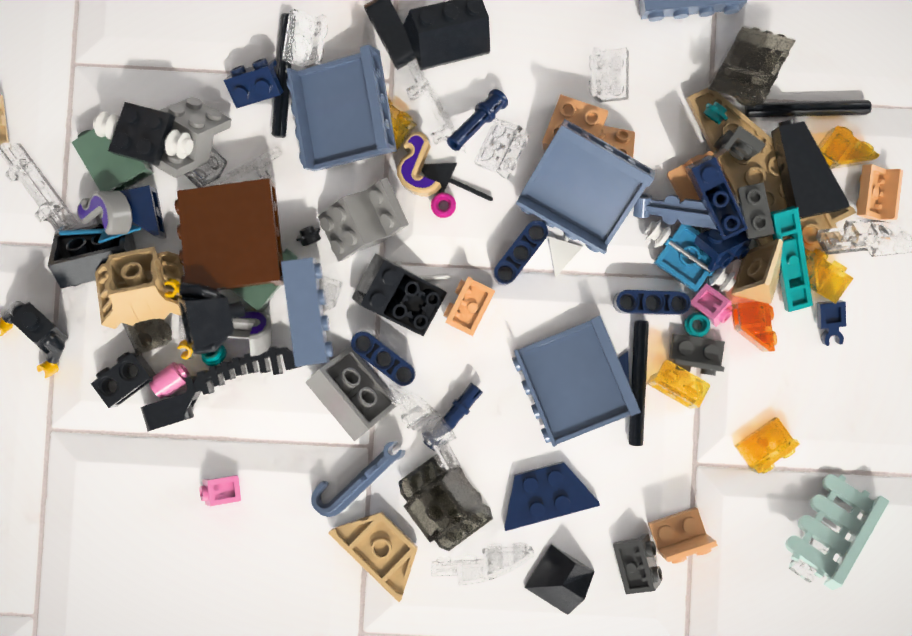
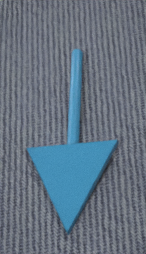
M132 225L128 234L141 230V227ZM104 228L59 231V235L101 234L98 243L126 235H108L105 233Z

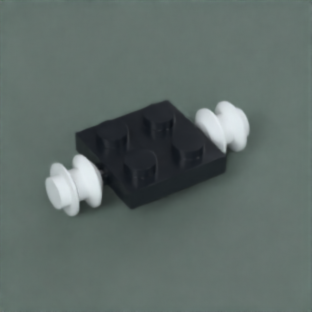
M125 102L120 117L117 114L110 115L108 112L102 111L93 121L96 135L99 137L106 136L111 140L108 151L115 155L159 166L164 149H166V153L169 156L177 154L180 159L186 158L193 150V141L189 133L184 132L180 134L178 130L171 131L175 116L167 112Z

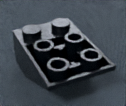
M375 253L351 298L360 306L424 337L448 292Z

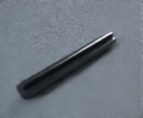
M282 13L280 16L276 75L283 93L274 97L271 134L276 138H285L287 131L290 90L287 87L286 80L288 78L287 68L292 66L295 17L290 13Z
M870 100L747 103L744 113L748 118L867 115L871 113L872 103Z
M645 320L634 322L631 390L641 412L630 416L629 445L643 446L649 334V322Z

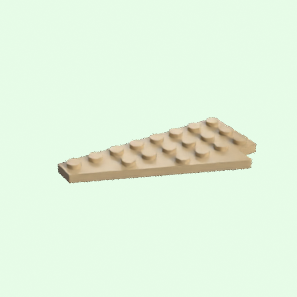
M712 86L687 97L686 101L713 153L716 151V148L713 146L719 137L729 129L733 131L738 126L743 127L766 144L759 154L746 161L733 157L729 153L730 149L717 158L733 190L736 202L740 204L737 193L739 187L764 182L770 212L787 208L772 138ZM716 101L728 110L725 113L728 119L726 121L723 120L719 125L703 113L706 110L705 105L707 103L713 105ZM850 206L841 211L800 219L807 265L846 246L835 223L855 214L856 211L853 207ZM769 235L764 238H758L755 241L758 246L772 242L773 236ZM783 236V237H782L783 240H787V239L792 238V237H788V236Z

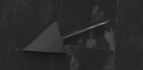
M458 163L423 165L421 171L425 177L441 184L438 193H444L448 183H451L481 198L493 201V197L451 178Z

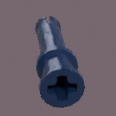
M492 89L488 97L475 106V112L447 138L448 146L454 151H459L485 123L492 122L496 114L508 106L506 95L498 89Z

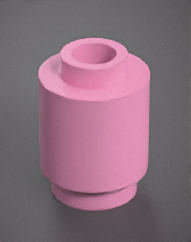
M172 362L153 376V380L149 382L152 391L162 399L165 396H171L186 385L185 378L190 374L183 364Z

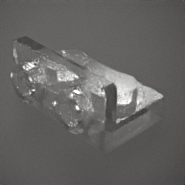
M296 9L290 10L282 61L306 68L319 65L322 62L325 53L323 41L328 33L327 15L314 16Z

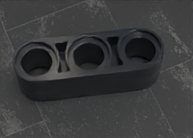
M372 0L364 4V9L395 68L398 70L416 61L404 25L391 1Z

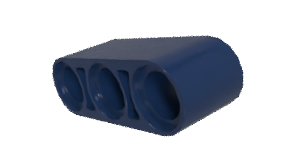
M539 220L530 222L498 262L493 271L494 280L498 284L505 286L511 284L548 236V228L544 222ZM532 227L540 228L542 238L538 240L531 238L529 229ZM517 247H523L527 251V257L519 260L515 258L513 250ZM501 267L509 268L512 272L511 278L508 280L500 279L498 269Z
M624 290L617 293L612 301L614 309L622 314L674 316L686 313L691 306L689 296L680 291ZM623 295H627L631 299L632 303L628 309L623 308L620 304V298ZM648 296L656 299L657 305L653 310L646 306ZM674 297H678L682 302V307L678 311L673 309L671 305Z
M358 332L353 336L351 340L352 349L396 384L406 386L414 381L416 377L415 368L375 336L368 332ZM362 336H366L370 340V346L365 351L360 350L357 345L358 339ZM382 351L390 354L391 361L387 366H382L377 361V356ZM401 367H407L411 371V378L408 381H401L398 378L397 372Z

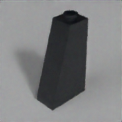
M794 119L778 123L779 126L771 131L787 208L792 206L798 207L800 219L849 208L850 205L806 123L804 121L795 123Z

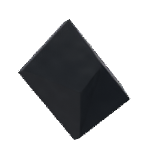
M550 544L524 588L569 615L585 600L595 571L553 544Z

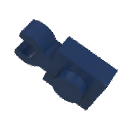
M846 301L816 302L817 327L825 329L821 335L822 344L829 346V339L833 335H835V342L837 344H843L844 336L839 332V327L847 326Z

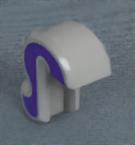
M95 191L90 198H83L77 206V216L84 225H87L96 218L100 224H103L105 233L108 235L128 234L132 227L131 207L126 196L120 191Z
M248 310L245 311V316L232 319L234 333L229 335L228 338L248 339L250 356H258L271 347V318L266 313Z

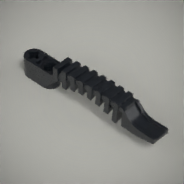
M273 346L258 356H250V353L244 354V358H232V361L221 362L219 366L209 367V371L202 370L196 372L197 376L185 378L187 384L185 393L140 407L147 432L194 418L192 409L201 392L203 395L215 393L214 387L225 385L226 380L246 375L247 371L248 374L259 372L257 361L260 373L271 372L268 359L270 358L273 375L284 374L280 355L283 356L285 370H292L303 366L295 367L293 351L288 347L278 348V346Z

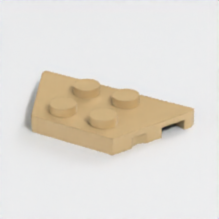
M382 511L332 528L328 532L398 602L402 600L418 546Z

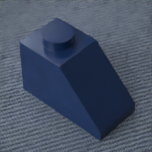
M147 185L120 191L126 196L130 204L132 222L160 239L167 238L157 189Z

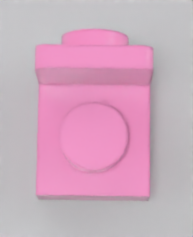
M707 283L691 300V306L709 318L715 327L720 323H725L732 315L731 301Z
M238 475L202 480L203 486H200L199 492L201 501H205V505L216 506L241 501Z

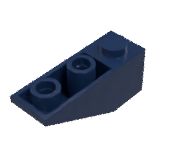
M708 155L686 166L685 168L691 182L721 238L726 240L747 230L746 222L716 156Z

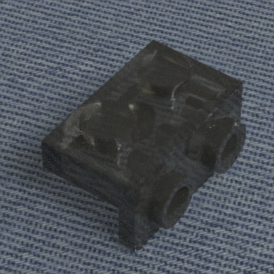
M163 319L140 321L133 326L122 323L137 356L163 347L172 340L171 327Z

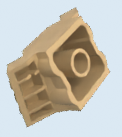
M154 246L108 255L106 263L101 264L95 272L101 325L116 329L120 323L133 326L135 323L160 318L164 320L169 313L181 316L177 297L181 296L180 293L173 297H167L164 294L167 291L174 292L172 285L164 284L168 280L176 279L181 284V277L184 275L179 255L169 251L157 253Z

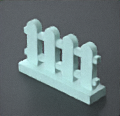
M829 474L823 478L822 486L829 494L827 497L817 494L811 498L810 506L817 514L815 517L803 515L799 518L798 527L805 532L804 536L800 538L793 535L785 542L787 550L793 553L791 558L795 561H798L800 558L815 568V575L819 578L825 575L827 578L824 585L832 591L843 586L890 502L882 495L874 500L870 499L868 491L863 490L861 493L846 483L845 480L847 478L842 474L839 477ZM835 497L853 507L851 512L849 513L833 502ZM859 512L863 514L861 519L857 518ZM824 517L839 526L841 528L840 531L836 533L821 523ZM847 533L851 534L849 540L845 539ZM811 538L829 548L826 555L809 544ZM835 554L839 555L837 561L833 560Z

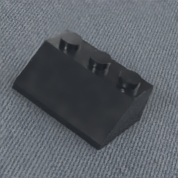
M450 0L409 10L403 25L421 71L490 53L489 15L483 0Z
M96 224L75 230L103 229L104 226L103 224ZM133 233L102 243H98L101 234H54L47 266L61 289L96 281L95 272L101 264L106 263L108 255L136 250Z

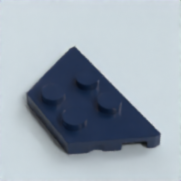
M563 461L514 474L504 528L505 531L576 513L598 507L600 502Z

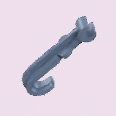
M642 193L634 205L633 216L638 218H648L650 215L662 216V220L668 225L675 224L679 220L683 225L716 229L701 200L686 198L680 202V198L675 194L668 195L665 200L652 199L650 194Z
M388 442L384 446L383 451L327 504L322 502L321 495L329 483L322 481L312 493L311 504L313 508L322 516H337L396 460L403 458L406 450H399L394 455L392 449L398 442Z

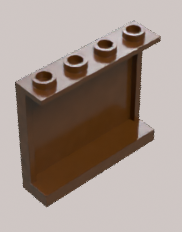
M270 178L177 191L178 199L175 200V210L180 219V224L177 225V234L182 242V249L179 250V259L181 264L184 265V275L181 277V283H198L217 290L270 283L275 286L284 285L281 266L283 253L276 186Z

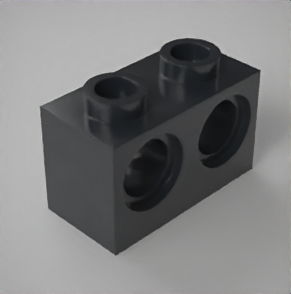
M126 352L116 359V365L112 368L106 367L95 375L97 379L90 383L108 408L118 407L153 380V376L156 373L141 353ZM132 364H135L138 369L135 377H132L129 373V368ZM112 379L117 384L115 392L109 389V382Z

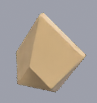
M781 239L750 249L749 253L742 259L731 295L769 304L772 303L779 280L783 241Z

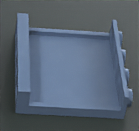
M365 45L360 47V53L299 71L287 68L288 78L286 82L291 93V111L295 116V135L299 141V159L303 169L316 172L397 151L380 50L371 45Z
M564 119L521 192L516 205L528 215L534 214L541 218L545 225L552 228L557 227L564 231L563 233L572 240L578 239L585 243L589 250L605 255L609 243L639 197L655 179V170Z
M601 316L521 349L514 350L516 356L512 357L513 364L517 372L522 370L525 380L521 381L526 395H532L535 404L531 405L536 419H542L545 428L541 429L545 442H551L553 447L641 412Z

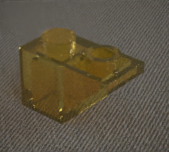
M839 125L830 129L818 145L830 169L867 164L876 160L880 155L874 151V147L871 144L860 141L853 136V132L843 126L840 127Z
M805 248L810 288L836 304L854 278L845 273L848 268L835 260L832 264L828 262L829 256L817 248L813 252Z

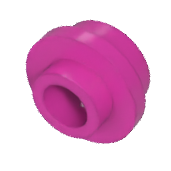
M448 193L435 195L431 201L432 212L439 218L450 217L456 209L454 197ZM440 202H447L448 208L441 210L439 208Z

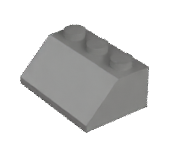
M352 346L319 368L305 382L354 442L400 404L360 355L352 349Z

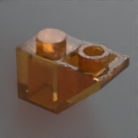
M759 301L732 304L734 330L760 351H775L774 346L777 345V335L772 330L771 320L774 319L773 307L769 303Z

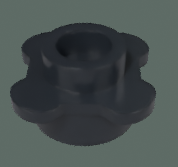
M313 225L299 230L300 235L297 236L296 241H300L302 246L319 241L321 239L319 234L320 227L314 229Z

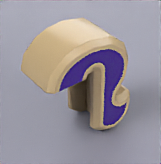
M412 132L403 143V147L408 154L401 158L397 166V176L406 190L414 195L428 197L436 194L440 190L441 184L420 176L431 146L425 134L422 132Z

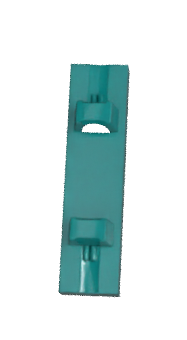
M792 206L770 212L775 233L772 234L773 241L777 239L783 241L779 279L784 309L787 312H792L813 306L799 209ZM783 236L792 237L787 240L782 239Z

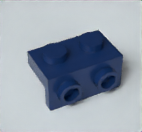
M262 58L253 62L252 67L245 68L244 65L230 70L231 74L223 81L236 109L279 96L283 93V89L274 71V67L277 65L276 59L267 61L266 58Z
M709 229L698 234L694 244L712 258L708 270L713 272L719 268H726L737 259H743L750 251L749 245L753 238L748 239L744 230L723 240L717 229Z

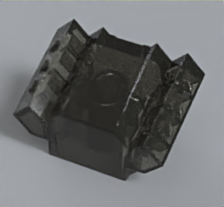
M742 25L709 82L708 89L736 98L737 102L743 106L754 108L757 103L763 104L771 91V87L778 78L783 63L790 54L789 51L797 41L796 38L788 37L781 33L776 34L769 30H760L757 27L752 28Z
M443 449L398 482L400 494L406 501L403 507L430 543L435 541L440 548L448 552L493 519L490 507L482 503L480 493L470 484L462 468L454 464L452 454Z

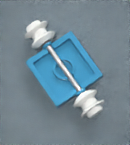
M661 220L657 223L652 221L644 232L647 235L645 241L649 239L654 240L655 248L663 244L665 245L653 263L693 292L698 291L707 276L710 277V286L715 284L719 286V293L724 290L728 292L736 282L734 278L735 272L728 274L725 272L726 268H719L713 272L708 270L712 258L694 244L696 236L701 233L694 227L680 224L672 237L670 236L671 227L662 228L660 226Z

